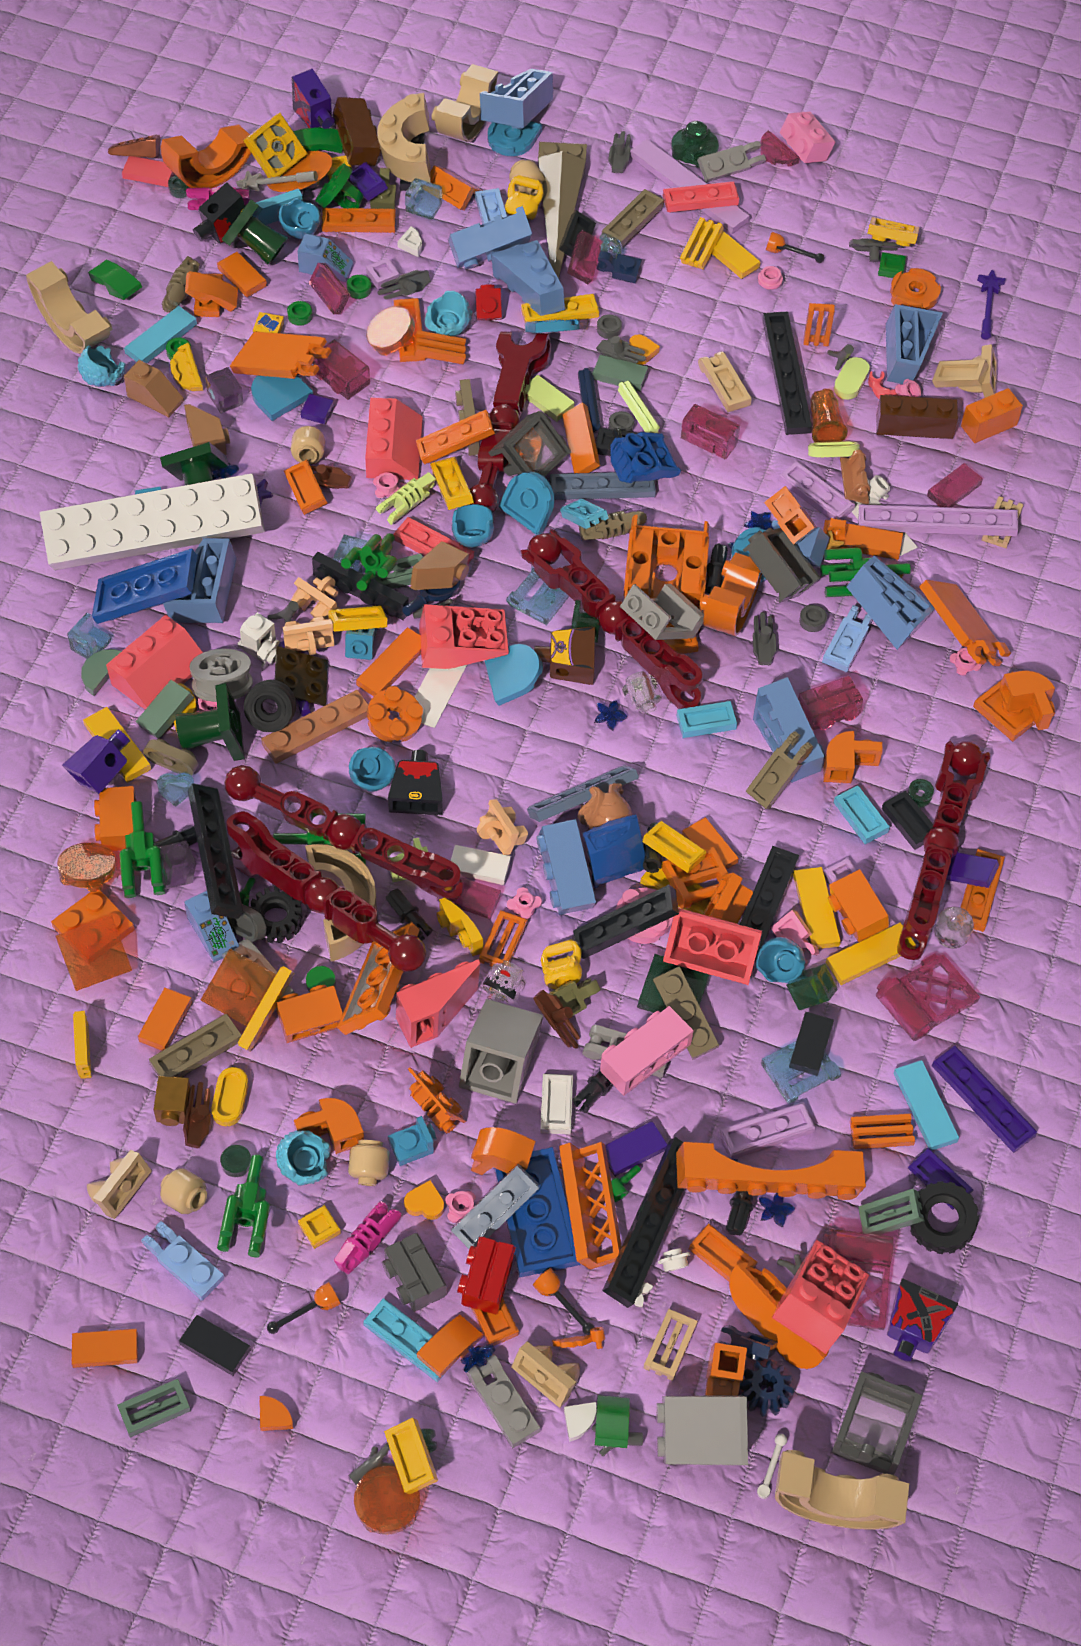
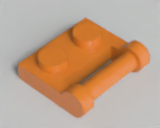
M714 847L704 849L706 851L705 858L689 873L669 860L663 861L661 869L669 884L676 889L677 902L681 909L691 907L692 903L711 898L718 884L688 892L686 887L715 878L720 882L723 875L729 874Z

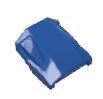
M647 432L628 433L625 437L613 440L611 444V464L620 481L632 483L633 481H652L679 476L681 469L676 466L663 440V434Z
M636 814L608 821L599 827H594L583 833V838L588 848L587 854L590 858L589 864L593 872L592 883L595 888H598L600 884L644 870L645 852Z

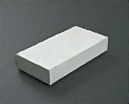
M455 845L451 861L458 865L462 877L504 885L511 856Z
M543 1074L540 1133L571 1135L573 1075Z

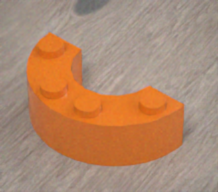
M239 124L222 127L219 129L213 142L201 151L194 148L182 135L165 138L161 142L162 159L165 165L188 187L211 189L228 181L246 163L251 152L243 140L250 134Z
M735 552L730 561L726 560L721 575L725 577L721 588L714 586L709 595L705 594L700 610L704 611L703 624L705 627L733 636H737L740 633L762 578V572L749 556Z

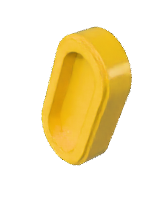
M230 1067L223 1070L218 1076L211 1111L214 1121L221 1126L235 1125L242 1117L248 1091V1078L242 1069Z

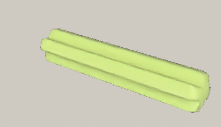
M629 381L620 382L618 392L643 430L647 433H659L660 426Z

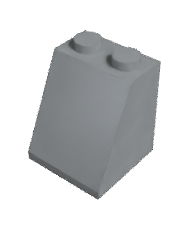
M486 999L466 1041L459 1087L516 1104L539 1039L543 1015Z
M741 1395L662 1396V1403H657L656 1415L657 1423H663V1436L657 1437L658 1457H663V1463L748 1465L747 1397Z

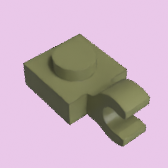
M380 168L379 176L386 183L388 189L370 200L371 209H395L396 185H390V168Z
M588 978L579 983L578 986L575 981H569L548 994L556 996L563 1007H570L573 1015L587 1008L584 999L598 993L601 989L596 979L592 981L591 978Z

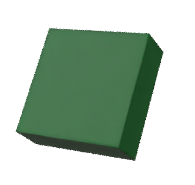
M882 252L878 276L894 278L901 271L903 274L906 256Z

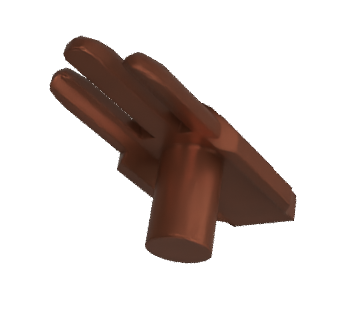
M324 464L311 466L312 471H317L314 475L319 486L333 489L349 488L352 477L347 475L341 468Z
M545 990L539 991L533 997V1000L567 1047L578 1048L579 1046L574 1038L579 1040L580 1036L569 1021L573 1016L572 1009L570 1007L564 1008L556 996L548 994Z
M199 1082L197 1085L195 1107H193L195 1086L192 1085L190 1088L188 1107L186 1108L183 1124L185 1146L199 1148L203 1139L209 1134L211 1117L209 1111L210 1089H205L204 1105H201L203 1082Z

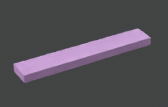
M648 139L630 150V157L671 188L707 184ZM736 205L700 209L717 223H721L732 234L747 224L750 218L747 213Z
M859 504L858 525L907 533L1017 536L1018 510Z

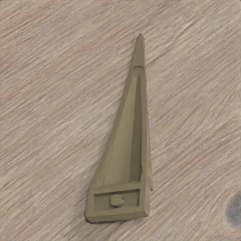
M539 142L538 168L545 177L542 183L544 193L542 202L549 262L559 279L565 253L559 250V246L570 217L575 212L586 169L587 144Z

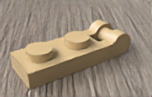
M723 351L715 353L714 357L711 358L705 356L698 359L701 372L705 373L727 412L751 405L752 398Z

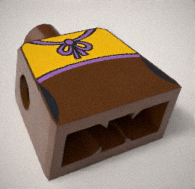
M595 627L555 630L551 632L550 646H534V651L539 655L542 662L550 663L551 678L593 685Z

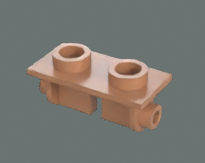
M855 450L850 458L840 457L845 499L869 504L868 492L870 491V485L868 484L867 473L865 472L866 455L861 450Z

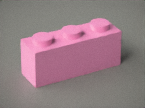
M670 1006L662 1012L656 1011L648 1018L645 1025L639 1029L633 1028L627 1033L624 1041L617 1046H609L603 1052L600 1071L625 1096L690 1046L694 1030Z

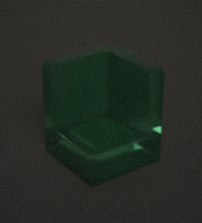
M575 600L571 629L595 627V643H598L599 620L587 613L580 612L581 600Z
M826 964L803 971L801 976L789 981L786 985L798 1010L827 1002L838 990Z

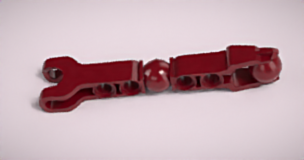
M550 529L549 533H539L533 536L529 541L528 548L521 550V556L534 567V572L551 589L559 588L564 591L588 615L594 617L599 622L603 631L615 635V640L617 642L621 641L624 650L658 682L667 699L678 709L699 706L701 703V692L697 687L702 683L700 667L687 655L674 651L665 641L655 640L620 607L622 602L616 601L614 594L610 595L607 586L582 563L581 551L566 538H561L553 529ZM560 553L570 563L569 566L553 569L550 566L558 560ZM653 651V652H656V653H655V654H649V653H647V652ZM689 674H693L695 676L694 679H691ZM687 692L694 698L693 701L687 702L682 700L681 693Z
M948 741L945 744L944 757L935 784L936 789L941 792L940 801L932 829L924 837L925 855L897 945L898 954L909 960H918L923 955L938 914L951 859L959 851L958 833L968 800L973 801L976 799L984 778L986 766L990 760L989 752L983 753L979 746L973 742L962 741L954 745L951 741ZM949 766L953 772L960 776L975 774L974 779H968L966 784L961 780L954 781V774L949 772ZM910 937L917 939L919 942L918 948H908L905 940Z

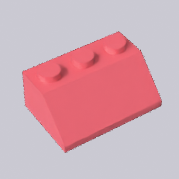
M370 398L365 455L366 478H375L382 473L388 472L396 475L399 479L412 480L415 478L418 480L420 454L416 440L420 439L422 435L423 417L398 399Z
M164 615L107 663L106 667L111 685L143 709H146L170 680L177 684L187 682L192 677L190 673L191 661L203 652L184 627L167 615Z
M678 908L679 914L673 917L663 962L749 985L756 962V955L760 947L762 931Z

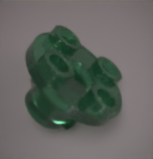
M701 121L689 122L685 128L675 133L671 142L672 157L699 167L697 161L699 157L716 153L719 148L717 137Z

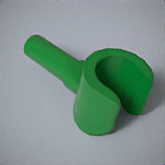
M252 877L248 879L244 889L239 892L241 903L248 907L249 894L256 882Z
M635 1165L620 1179L615 1178L611 1181L614 1202L622 1200L628 1194L625 1185L641 1171L638 1165Z

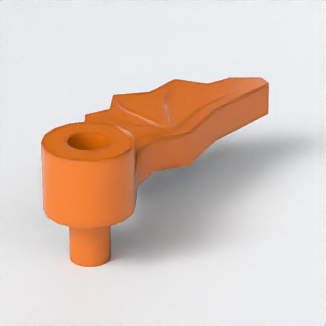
M594 1327L590 1329V1335L554 1339L552 1344L555 1347L574 1348L596 1342V1348L602 1349V1341L605 1340L604 1327Z

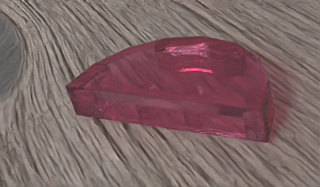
M769 130L763 134L760 141V153L765 155L766 161L773 165H776V163L787 164V166L799 164L800 157Z

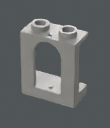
M633 584L620 606L655 640L694 638L704 620V613L672 584H665L657 598H650L636 584ZM669 622L674 626L666 628Z

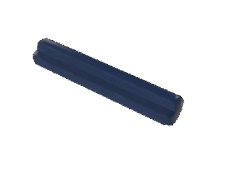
M584 368L578 371L581 402L588 406L594 433L599 431L601 427L593 373L588 368Z

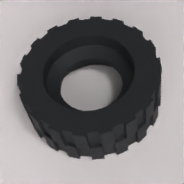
M938 1181L936 1184L930 1183L926 1185V1188L918 1191L920 1195L918 1202L922 1206L920 1213L924 1216V1221L910 1225V1232L917 1239L916 1242L920 1246L926 1247V1250L930 1252L935 1251L937 1254L955 1253V1250L963 1249L966 1243L970 1242L973 1238L979 1221L977 1204L974 1203V1198L966 1192L965 1188L962 1186L958 1187L955 1183ZM947 1203L956 1209L959 1222L955 1229L950 1232H939L931 1227L928 1221V1212L934 1205Z

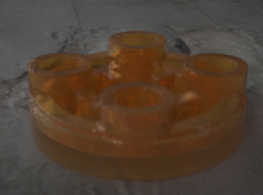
M393 306L380 311L368 325L366 337L369 344L381 356L388 355L390 352L396 351L403 346L411 345L415 338L413 335L415 329L414 318L407 309L400 306Z
M93 842L79 843L68 847L60 854L57 861L59 878L62 884L87 888L90 892L102 890L104 883L114 876L117 868L116 857L113 851L105 845Z
M381 1466L375 1468L361 1478L355 1489L354 1507L357 1517L369 1532L385 1535L401 1532L414 1524L420 1508V1492L418 1490L410 1495L404 1492L396 1467Z

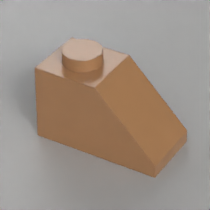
M138 360L124 375L127 397L167 417H170L184 402L182 395L159 369L141 360Z
M190 404L184 405L186 422L193 447L210 442L224 455H227L226 444H230L228 429H222L220 418Z
M441 541L413 566L410 588L414 590L452 588L460 580L462 581L466 578L469 572V566L467 565L469 554Z

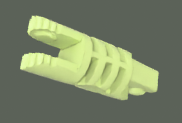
M429 472L418 480L413 478L375 508L376 511L383 514L394 506L396 510L387 519L392 525L430 495L429 490L434 487L436 479Z

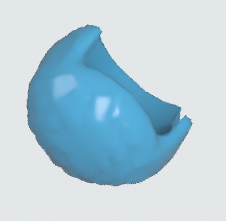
M295 198L281 206L279 221L283 229L290 236L303 239L305 233L313 235L316 232L321 221V214L314 204Z
M471 504L458 507L454 511L452 532L459 544L470 548L478 547L487 543L492 538L494 532L493 515L488 507Z
M379 747L358 749L353 753L348 765L349 775L353 783L370 792L382 790L389 785L396 772L394 759Z
M776 937L765 942L758 950L755 959L757 969L772 983L793 982L801 976L805 968V956L802 948L786 937Z

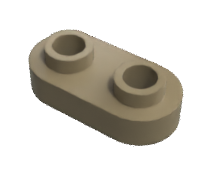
M162 739L149 740L143 750L145 757L154 764L184 776H192L198 767L196 756L191 751L186 749L180 750Z

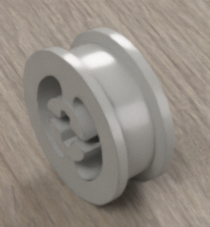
M214 649L199 654L190 663V673L194 678L192 681L193 693L200 699L217 702L215 685L226 683L234 700L246 695L253 686V679L249 673L251 669L250 658L245 653L234 649Z

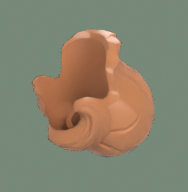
M610 784L607 793L603 792L599 787L592 786L589 789L592 795L591 799L585 805H581L577 817L581 824L590 830L608 821L631 816V808L621 796L624 792L622 784Z

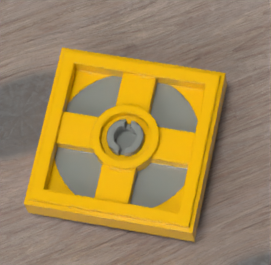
M281 113L274 115L243 140L268 178L279 177L308 154Z

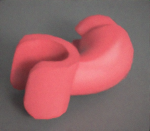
M872 371L870 372L868 385L872 388L878 399H880V395L898 396L895 389L889 390V388L882 387L885 376L883 371H881L880 378L878 379L872 376Z

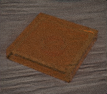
M112 915L55 936L75 991L132 971Z
M229 949L203 994L201 1001L247 1026L276 974L236 951Z

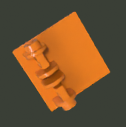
M411 1067L408 1068L417 1080L409 1088L411 1097L421 1106L423 1111H428L427 1116L431 1118L440 1131H445L446 1134L450 1133L455 1128L454 1122L456 1120L463 1123L466 1122L460 1114L463 1111L462 1107L452 1097L448 1098L442 1093L445 1088L435 1076L432 1075L430 1077L424 1070L418 1072Z

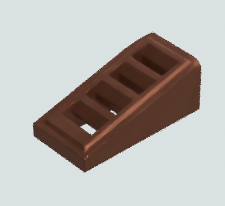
M156 134L115 143L108 149V154L155 158L160 153V135Z

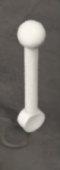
M781 1433L775 1436L776 1446L763 1485H760L757 1489V1495L761 1499H766L770 1495L769 1485L782 1446L787 1443L786 1435Z

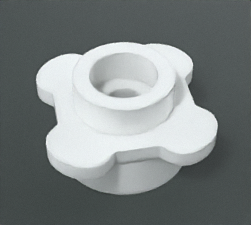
M875 475L871 480L867 479L870 485L868 494L873 499L880 500L883 498L887 500L889 498L887 493L890 491V486L881 476Z
M266 640L258 650L256 658L263 662L261 665L263 669L269 663L271 665L275 663L276 647L280 643L279 640H275L274 643Z
M681 1248L664 1252V1259L658 1261V1265L663 1264L665 1272L678 1270L689 1266L687 1257L690 1256V1252L682 1254Z

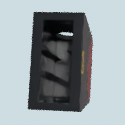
M227 182L198 209L202 223L196 226L193 232L200 241L211 235L218 243H223L224 241L221 239L245 208L242 196Z
M414 750L411 754V760L398 761L388 793L389 813L442 815L439 765L437 762L428 761V753L426 751Z

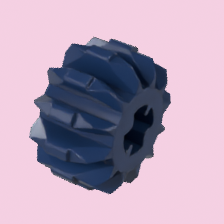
M771 1360L767 1361L765 1368L757 1361L753 1365V1370L745 1369L743 1375L745 1379L740 1382L739 1386L744 1391L741 1396H745L747 1401H751L748 1410L752 1412L757 1407L761 1408L760 1415L762 1417L766 1416L768 1409L775 1416L778 1415L780 1407L787 1408L790 1401L788 1398L794 1394V1389L788 1386L792 1382L791 1375L782 1376L785 1369L783 1365L778 1366L775 1370L772 1368L773 1363ZM761 1385H767V1389L769 1386L772 1387V1391L766 1392V1388L761 1390Z

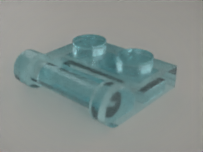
M532 566L529 575L516 591H512L507 596L506 601L516 610L548 625L569 596L559 588H549L544 582L529 602L524 600L525 595L540 578L534 572V567Z
M796 1041L762 1058L761 1065L785 1101L791 1104L798 1100L799 1095L828 1080L834 1081L841 1077L838 1066L835 1062L831 1061L826 1052L821 1064L822 1070L819 1071L818 1076L811 1075L794 1085L789 1084L788 1081L805 1073L789 1068Z

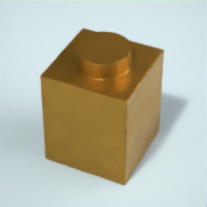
M158 1076L153 1108L156 1122L166 1126L184 1124L191 1088L189 1078Z

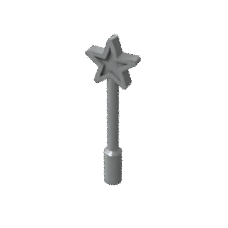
M247 171L245 178L236 181V184L242 189L249 190V192L251 190L260 191L258 185L293 181L298 183L317 181L318 175L316 171H309L290 176L263 178L261 173L251 175Z

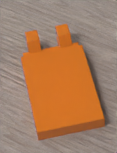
M253 332L230 364V368L235 374L294 379L297 374L315 376L320 369L318 365H311L315 358H328L332 351L329 347L323 348L327 343L323 337Z
M925 580L919 586L959 643L967 647L969 655L977 664L984 665L988 660L993 666H1000L1002 662L996 657L997 650H999V654L1002 657H1008L1011 654L1007 645L996 639L957 584Z

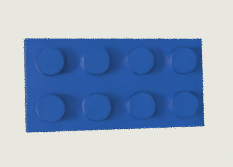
M191 548L99 578L92 618L99 624L192 594L198 555Z
M553 1147L532 1151L528 1167L525 1171L540 1185V1188L506 1220L511 1244L516 1247L515 1261L519 1278L544 1273L550 1268L555 1271L581 1265L576 1260L570 1214ZM494 1168L498 1184L507 1173Z

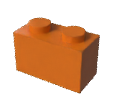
M1007 388L967 405L961 427L971 440L977 443L1017 426L1023 405L1011 390Z
M134 786L104 788L99 793V800H94L95 816L99 817L100 824H95L94 827L96 841H101L103 852L126 849L125 835L133 832L131 803L137 801Z
M860 869L829 884L830 896L827 897L834 912L839 911L844 918L841 922L849 936L853 934L857 942L889 927L888 914Z
M319 985L309 990L310 993L299 996L297 993L283 996L281 1001L276 1002V1009L286 1043L337 1029L343 1012L334 986Z

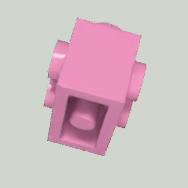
M811 112L789 113L780 131L787 144L793 148L804 163L826 161L835 144V140Z

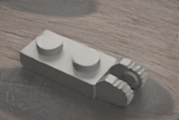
M760 141L699 157L697 161L705 183L747 171L751 167L764 163L766 161L765 155H759L749 160L746 156V153L754 152L761 147Z

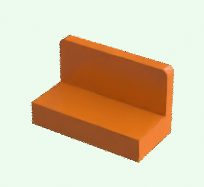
M433 165L431 170V183H425L423 186L425 189L464 211L473 193L483 191L450 170Z
M735 873L725 874L722 876L703 915L738 924L753 895V891L740 884L743 879Z

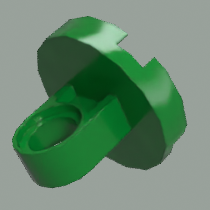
M345 163L341 164L331 175L332 178L328 184H324L315 200L322 208L329 205L332 200L342 208L360 207L363 195L347 181L352 173V168ZM346 196L352 197L356 202L348 200Z

